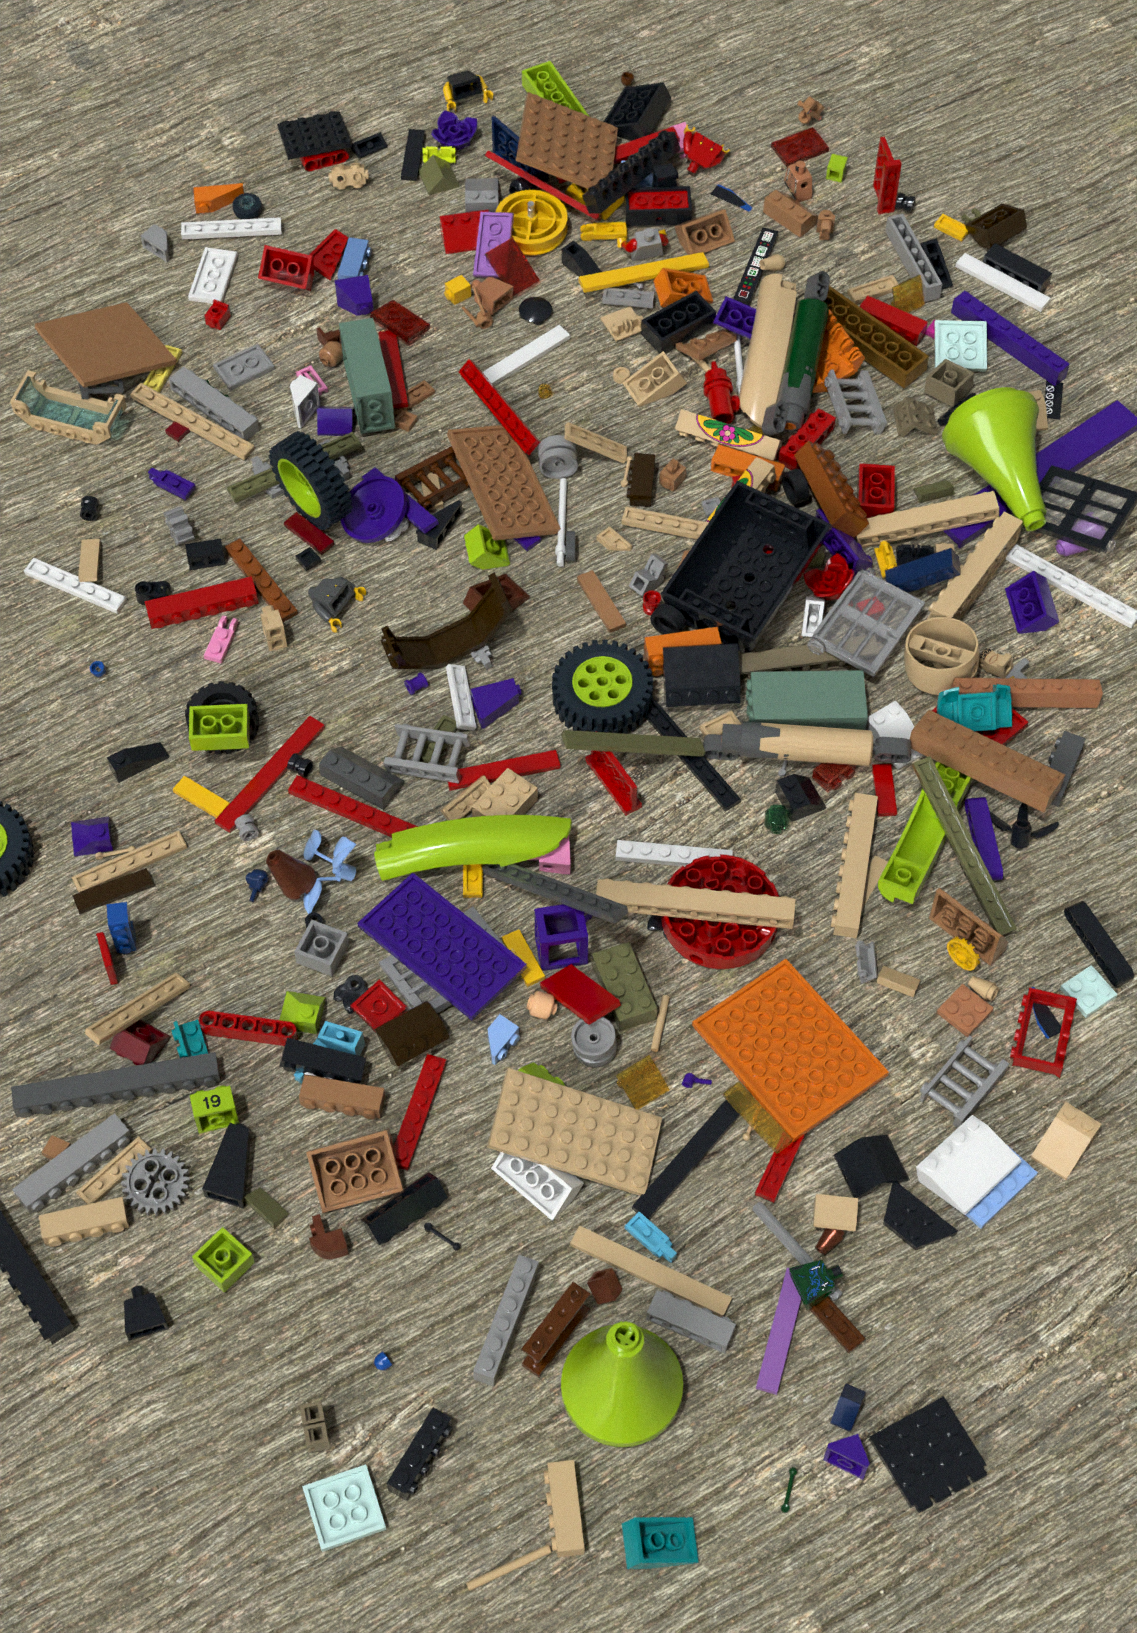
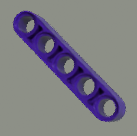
M986 797L965 799V811L971 838L992 880H1002L1003 869Z

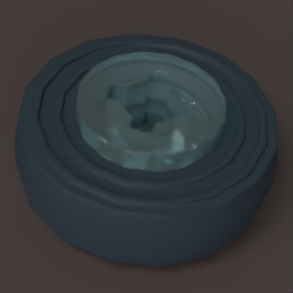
M244 193L234 199L232 208L234 214L240 219H255L262 212V202L257 195Z

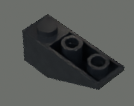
M574 240L561 249V263L577 276L602 272L587 251Z

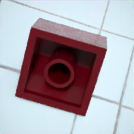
M140 1019L113 1037L110 1049L115 1051L117 1055L128 1058L135 1065L148 1064L155 1060L169 1041L170 1035Z

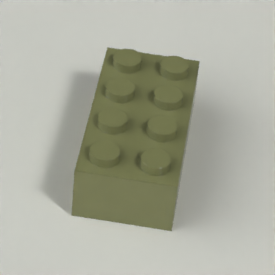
M626 942L592 953V967L600 986L620 1000L621 1006L611 1011L619 1032L657 1020L656 1004L630 943Z

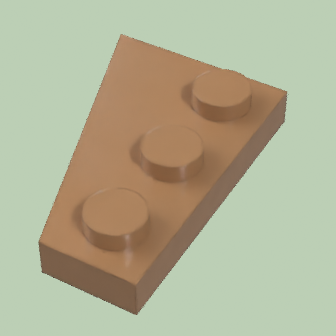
M724 329L707 334L704 339H690V343L687 344L682 342L676 343V350L696 360H703L705 357L737 341V335Z

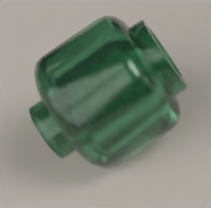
M771 805L765 811L764 826L773 834H781L783 830L789 828V811L783 805Z

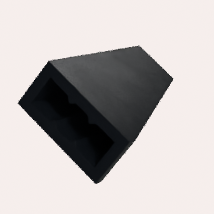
M229 1123L202 1188L204 1197L243 1209L245 1206L244 1197L246 1196L251 1142L250 1131L246 1125Z

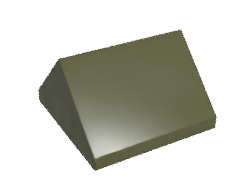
M432 155L419 169V175L428 195L460 187L450 163L435 155Z

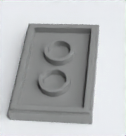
M256 344L213 364V369L231 391L275 370V366L261 347Z

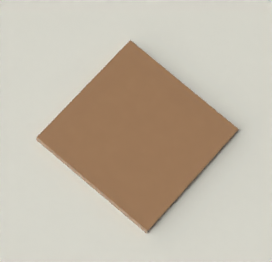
M127 302L35 324L36 331L83 388L176 365L177 359Z

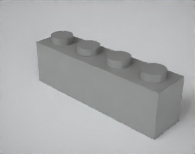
M656 1291L646 1315V1320L724 1354L736 1328V1324L731 1319L724 1316L718 1317L706 1308H697L688 1300L683 1299L681 1301L676 1299L667 1291Z

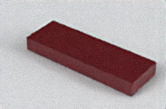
M297 512L284 522V526L321 555L334 546V541Z

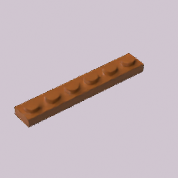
M241 539L225 546V551L246 577L252 576L255 589L268 605H273L274 610H279L282 622L298 615L297 609Z

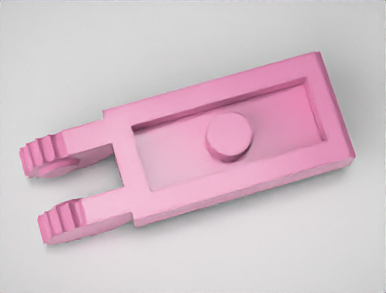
M222 615L218 627H216L204 653V659L222 664L235 636L234 633L238 625V619L233 618L229 629H225L227 616Z

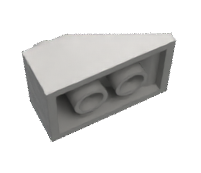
M498 178L465 179L466 212L480 210L495 212L498 206Z

